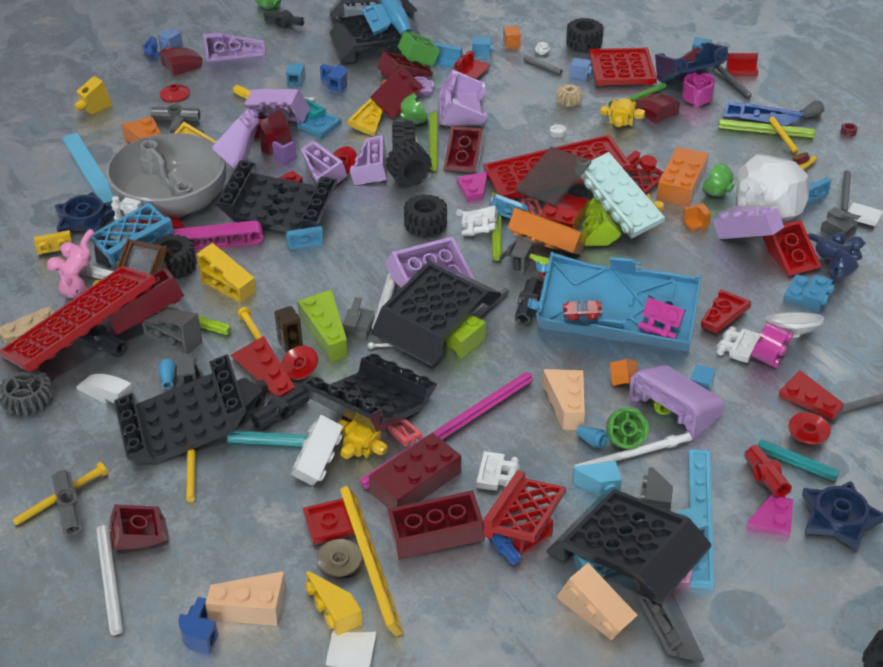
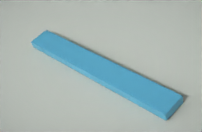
M78 133L63 136L62 141L94 194L103 203L111 205L113 195L108 181Z
M689 449V508L696 506L709 524L708 540L711 543V548L693 567L690 588L713 590L714 557L710 451Z

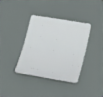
M855 202L852 203L848 211L861 216L856 221L872 226L877 224L883 213L882 210Z
M333 630L326 665L332 667H370L377 632H346L337 636Z

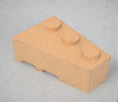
M543 369L542 387L547 392L548 400L555 409V415L562 429L577 430L580 425H584L585 417L583 370Z
M589 563L569 578L556 597L611 641L638 616Z
M284 571L210 585L205 603L208 619L217 622L278 626L286 592Z

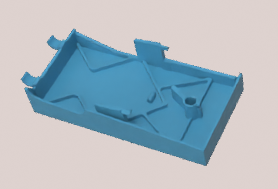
M551 252L549 264L545 265L537 261L536 270L546 273L540 301H533L529 298L528 307L538 310L536 314L538 328L689 352L702 275L700 277L635 268V264L641 265V262L634 261V259L611 257L610 267L600 266ZM648 297L686 310L680 328L672 326L670 331L677 334L676 339L661 337L653 333L647 334L644 333V330L638 329L640 321L648 323L649 318L642 316ZM597 300L602 304V310L598 311H603L602 316H599L598 320H587V317H579L577 321H567V318H563V312H567L563 311V304L567 303V301H576L577 312H579L578 301H580L581 312H584V301H586V311H588V301ZM656 321L654 326L664 329L665 323Z

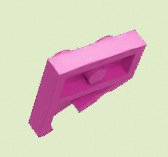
M485 171L457 177V184L467 201L484 198V190L488 178Z
M771 495L748 520L746 530L790 537L793 499L786 497L778 498L775 495Z

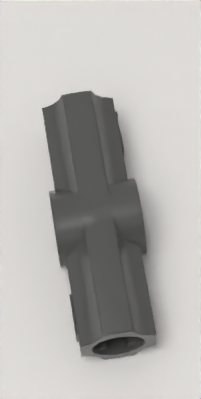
M172 104L169 107L151 108V117H153L154 121H170L172 123L175 117L178 116L185 118L186 122H200L201 112L199 108H182L179 104Z
M66 470L57 471V473L52 475V481L63 533L75 535L83 530L72 475L71 472Z

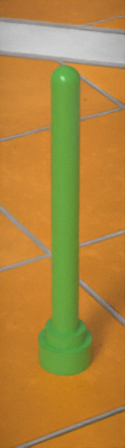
M662 83L628 98L633 102L646 95L661 91L667 85Z

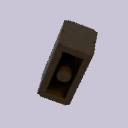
M288 306L276 310L274 315L277 340L285 353L295 347L303 346L301 321L294 308Z

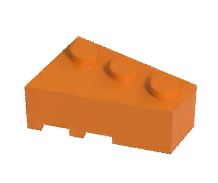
M145 117L141 120L121 124L124 141L132 143L145 137L161 134L153 117Z

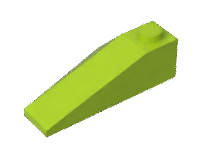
M593 197L584 214L586 219L581 224L582 232L588 234L584 246H608L618 240L621 231L617 222L612 219L610 212L603 208L601 201Z

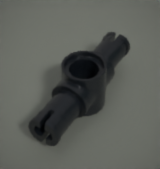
M284 10L281 13L265 12L263 15L265 21L275 22L280 28H284L286 25L303 26L305 22L304 17L293 16L288 10Z

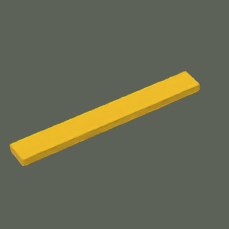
M345 486L340 491L386 627L398 637L403 634L404 630L358 498L349 487Z

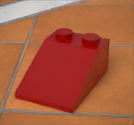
M557 192L545 204L540 216L577 230L590 200Z
M802 220L783 224L784 228L774 235L762 237L769 254L787 277L821 269L822 266Z

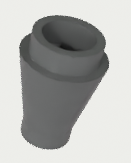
M813 101L799 112H804L802 119L821 115L824 112L823 103L821 101Z

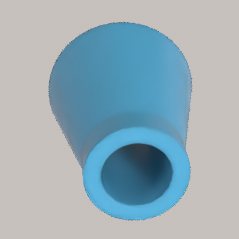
M163 359L157 366L162 388L171 389L174 386L177 365L172 359Z
M580 425L577 428L576 435L593 448L602 449L606 445L608 437L603 429Z

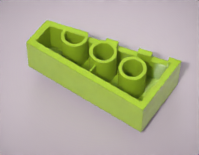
M332 289L298 300V314L301 322L330 363L348 357L347 339Z
M471 314L445 341L447 346L451 350L454 349L460 359L464 358L486 339V322Z

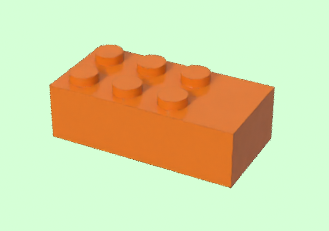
M676 147L658 182L656 199L689 207L707 170L709 154Z
M514 208L508 225V229H511L514 235L525 238L529 236L528 240L541 244L545 242L544 246L557 250L561 248L577 254H581L588 236L587 233Z

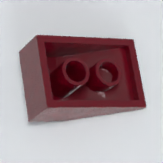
M385 51L377 65L381 74L387 78L401 65L413 77L427 78L433 75L426 66L421 65L419 62L415 61L413 63L408 61L405 56Z
M401 65L370 98L393 119L401 111L403 99L412 93L417 95L424 87Z
M451 126L443 171L476 173L486 139L483 128Z

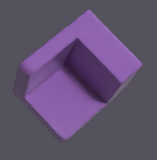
M276 141L272 142L274 158L285 165L297 158L295 142L291 141L285 145H281Z

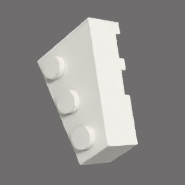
M320 415L309 427V435L303 441V448L296 458L290 475L311 486L317 481L321 482L327 471L324 467L326 463L331 462L335 454L332 451L333 447L339 444L343 436L340 433L343 426Z

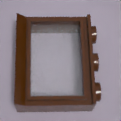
M127 238L126 243L122 247L120 260L116 263V270L121 266H125L152 275L164 267L167 268V264L164 262L165 256H173V252L167 246H159Z

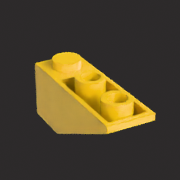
M310 571L306 572L307 582L304 583L305 589L309 596L313 595L315 598V606L319 612L324 613V619L329 629L333 628L337 636L363 625L362 610L351 593Z

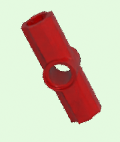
M757 445L750 446L745 451L744 458L753 468L757 482H764L775 496L785 498L791 492L792 486L782 475L780 463L777 460L771 461Z

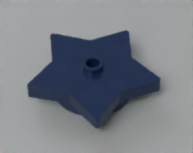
M94 192L88 195L75 196L63 204L55 205L56 212L61 217L57 226V232L68 230L70 232H87L89 229L98 231L102 228L103 222L115 216L112 206L103 203Z
M851 481L841 486H830L823 490L804 488L802 491V497L811 511L805 528L806 534L831 535L854 550H858L863 531L883 523V513L870 506L864 496L857 492Z

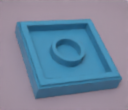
M328 113L315 120L307 116L303 123H297V128L323 138L341 125L342 120Z

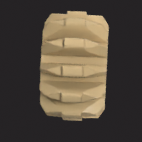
M564 84V86L559 87L556 97L558 104L575 107V105H580V102H582L583 94L581 87H577L576 84Z

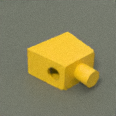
M93 76L77 90L76 94L79 101L73 104L77 112L84 109L90 114H94L111 106L112 102L104 82Z

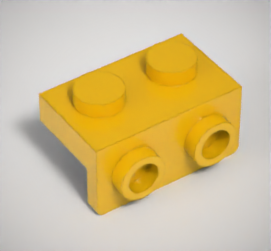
M70 230L34 237L37 255L61 251L60 247L62 244L72 242Z

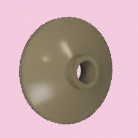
M345 539L329 541L317 553V564L320 570L327 575L335 577L353 573L362 561L360 548L354 542Z

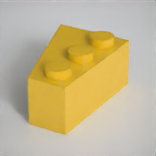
M213 243L197 253L202 283L240 303L256 292L254 277Z

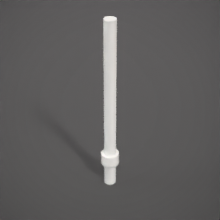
M690 433L678 436L670 435L665 437L664 440L575 464L573 468L579 465L609 461L617 462L666 447L671 449L677 447V444L691 441L692 438Z

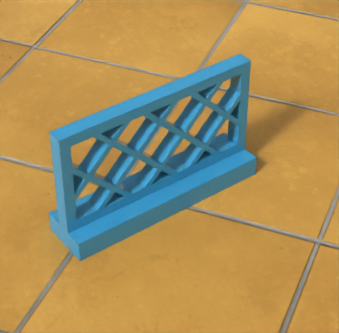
M147 203L94 232L90 241L108 258L109 263L115 267L116 263L120 260L122 247L127 239L122 241V237H129L131 240L151 244L162 236L173 234L174 229L169 217H164L155 207ZM147 210L151 211V215H142ZM131 219H137L136 223L127 222ZM140 220H149L148 224H140ZM153 220H160L155 224H152ZM115 228H121L120 232H114L112 230ZM125 228H134L133 232H124ZM106 236L105 240H97V238ZM110 236L118 237L117 241H110L109 239ZM135 249L133 256L143 250Z

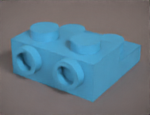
M796 274L784 294L783 301L819 312L822 306H826L829 299L828 295H832L835 285L832 284V279L815 274L813 279Z

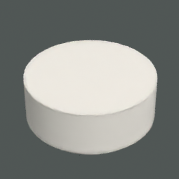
M559 124L550 127V135L554 138H562L566 135V128Z

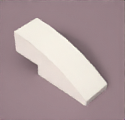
M106 374L90 375L77 386L78 390L105 404L109 402L114 403V400L133 393L130 382Z

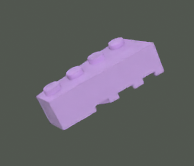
M252 89L244 104L246 108L253 109L257 113L263 112L265 117H269L281 109L287 121L299 123L304 122L310 110V106L299 89Z
M733 206L729 210L720 212L719 216L713 219L719 239L774 235L784 228L777 207Z

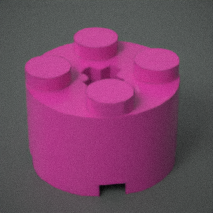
M697 72L687 74L684 77L681 98L692 103L694 107H700L702 104L711 102L715 86L714 77L707 73H702V75H697Z
M767 322L758 342L754 346L751 357L777 369L781 361L779 356L785 355L788 346L785 344H789L794 333Z

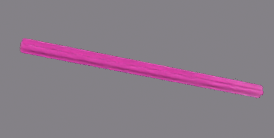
M528 372L523 373L432 433L441 440H444L533 381L532 374ZM386 463L382 464L372 472L362 477L359 480L361 487L364 489H369V475L378 470L379 468H381L382 466H384Z

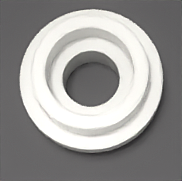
M539 42L535 47V51L540 55H545L550 51V47L546 42Z

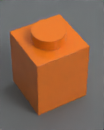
M518 26L503 27V41L506 49L521 47V33Z

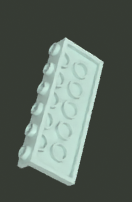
M609 152L584 165L580 161L576 162L575 172L577 177L582 178L587 189L592 190L596 200L601 201L603 208L610 212L612 219L620 224L622 231L625 234L627 233L631 239L665 222V217Z

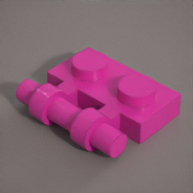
M648 297L642 316L649 318L648 323L640 321L638 329L644 330V333L647 334L653 333L661 337L676 339L677 334L670 331L672 326L680 328L686 310ZM655 322L665 323L664 329L654 326Z

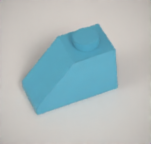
M616 461L579 465L573 468V484L599 497L612 489L621 491L622 478Z

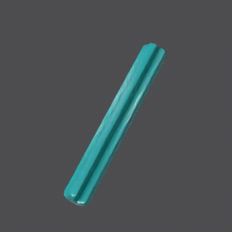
M234 431L227 435V440L229 443L303 447V441L307 439L308 435Z
M760 440L757 445L766 455L833 482L839 476L838 469L768 441Z

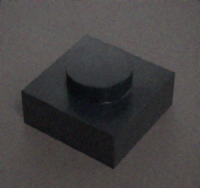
M583 186L566 190L568 195L588 199Z

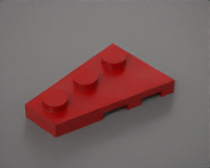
M720 289L718 297L713 300L712 307L708 308L702 318L701 327L717 334L751 308V301Z
M801 370L779 390L780 398L831 420H834L844 407L842 401Z

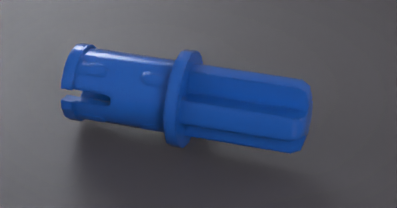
M496 534L493 539L488 538L497 548V552L504 555L512 565L520 563L522 555L514 548L510 539H506L501 534Z

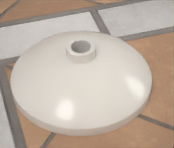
M804 312L777 313L766 316L765 323L768 322L794 333L792 338H799L801 334L810 333L819 328L824 323V317Z

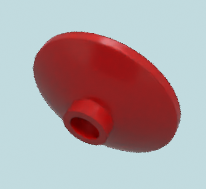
M171 84L164 87L159 95L163 101L180 102L190 96V89L184 85Z
M344 146L333 153L334 156L343 161L346 173L348 174L351 166H354L356 163V151L352 147Z
M298 346L285 354L281 365L291 380L304 379L316 369L318 355L309 346Z
M813 413L796 414L790 419L788 424L791 435L807 444L822 443L829 438L831 433L829 423L821 416Z

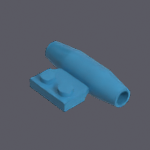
M381 0V4L374 3L362 9V13L374 35L387 30L391 24L401 36L404 31L412 33L407 13L400 0Z

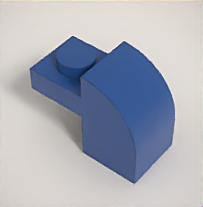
M322 64L320 66L321 80L328 82V89L342 92L347 87V70L343 65L338 64L334 67Z
M198 597L195 604L190 607L188 615H179V628L186 647L193 651L210 655L219 636L216 621L207 619L208 614L205 605L207 599Z

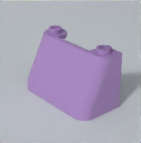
M452 69L438 96L439 124L446 127L482 126L486 124L488 120L487 111H480V100L486 95L485 83Z
M247 108L212 147L234 169L240 160L246 161L250 155L259 123V115L253 109Z
M667 365L641 369L631 376L628 400L637 404L641 400L646 402L652 398L679 415L677 423H683L686 426L687 431L685 433H690L692 440L723 415L724 404L719 396Z

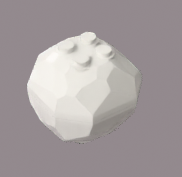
M757 154L739 169L736 188L737 206L777 207L783 224L790 223L803 212L809 197V177L796 162Z

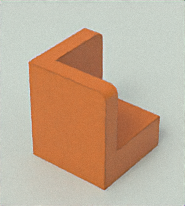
M703 203L684 208L683 223L690 231L709 227L711 212Z
M624 359L610 362L613 386L630 384L631 376L638 371L637 360Z

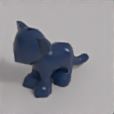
M841 231L835 232L824 239L813 233L808 234L809 239L817 243L815 249L819 256L831 260L830 279L833 280V285L839 278L852 274L859 267L857 261L863 259L860 249L866 244L861 237H853L846 243L845 234Z

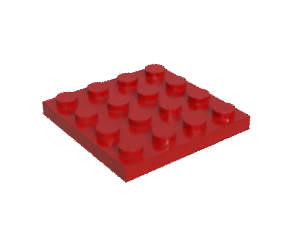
M648 47L589 49V57L596 85L657 84V76Z

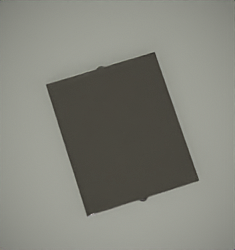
M550 147L515 188V191L556 207L592 162L572 153Z

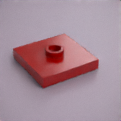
M343 498L303 507V514L313 545L355 535Z

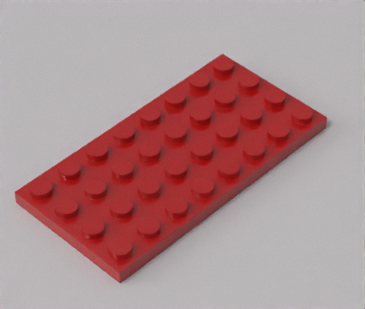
M609 134L483 164L484 171H486L495 192L511 200L584 182L582 178H578L576 175V162L580 161L584 165L608 152L625 172L631 171L630 162Z
M121 266L0 349V355L27 372L34 371L41 366L43 361L55 357L59 350L72 345L73 340L79 336L86 335L90 328L102 324L110 314L119 312L123 305L133 302L137 295L150 290L157 281L153 275Z

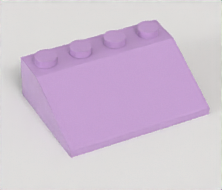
M453 236L391 252L385 261L392 279L401 288L428 262L444 264L474 279Z

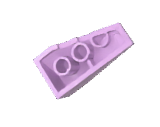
M223 33L203 34L207 62L266 55L264 41Z

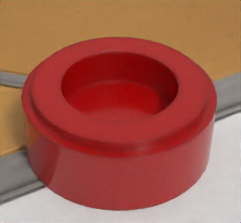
M651 155L641 157L640 166L643 169L654 170L656 168L657 160Z

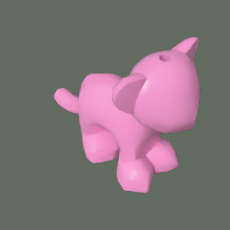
M91 229L84 234L80 245L73 244L72 242H66L61 245L60 250L62 254L68 258L66 261L59 257H52L47 261V269L57 271L61 278L58 290L63 297L75 299L88 290L79 275L91 261L88 248L89 240L94 235V231Z

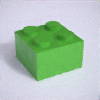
M404 31L398 44V48L407 57L408 61L413 63L417 61L423 66H433L440 52L431 39L408 31Z

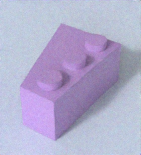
M383 135L367 138L360 150L361 154L355 159L356 163L350 168L354 185L387 180V150Z
M315 141L301 149L305 163L316 185L321 176L337 179V183L347 177L343 161Z

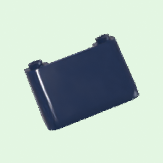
M711 42L701 43L702 49L699 52H695L696 60L689 62L684 58L674 59L667 57L664 53L655 54L657 79L661 83L668 84L684 80V77L692 72H697V75L709 73L727 60L728 47Z

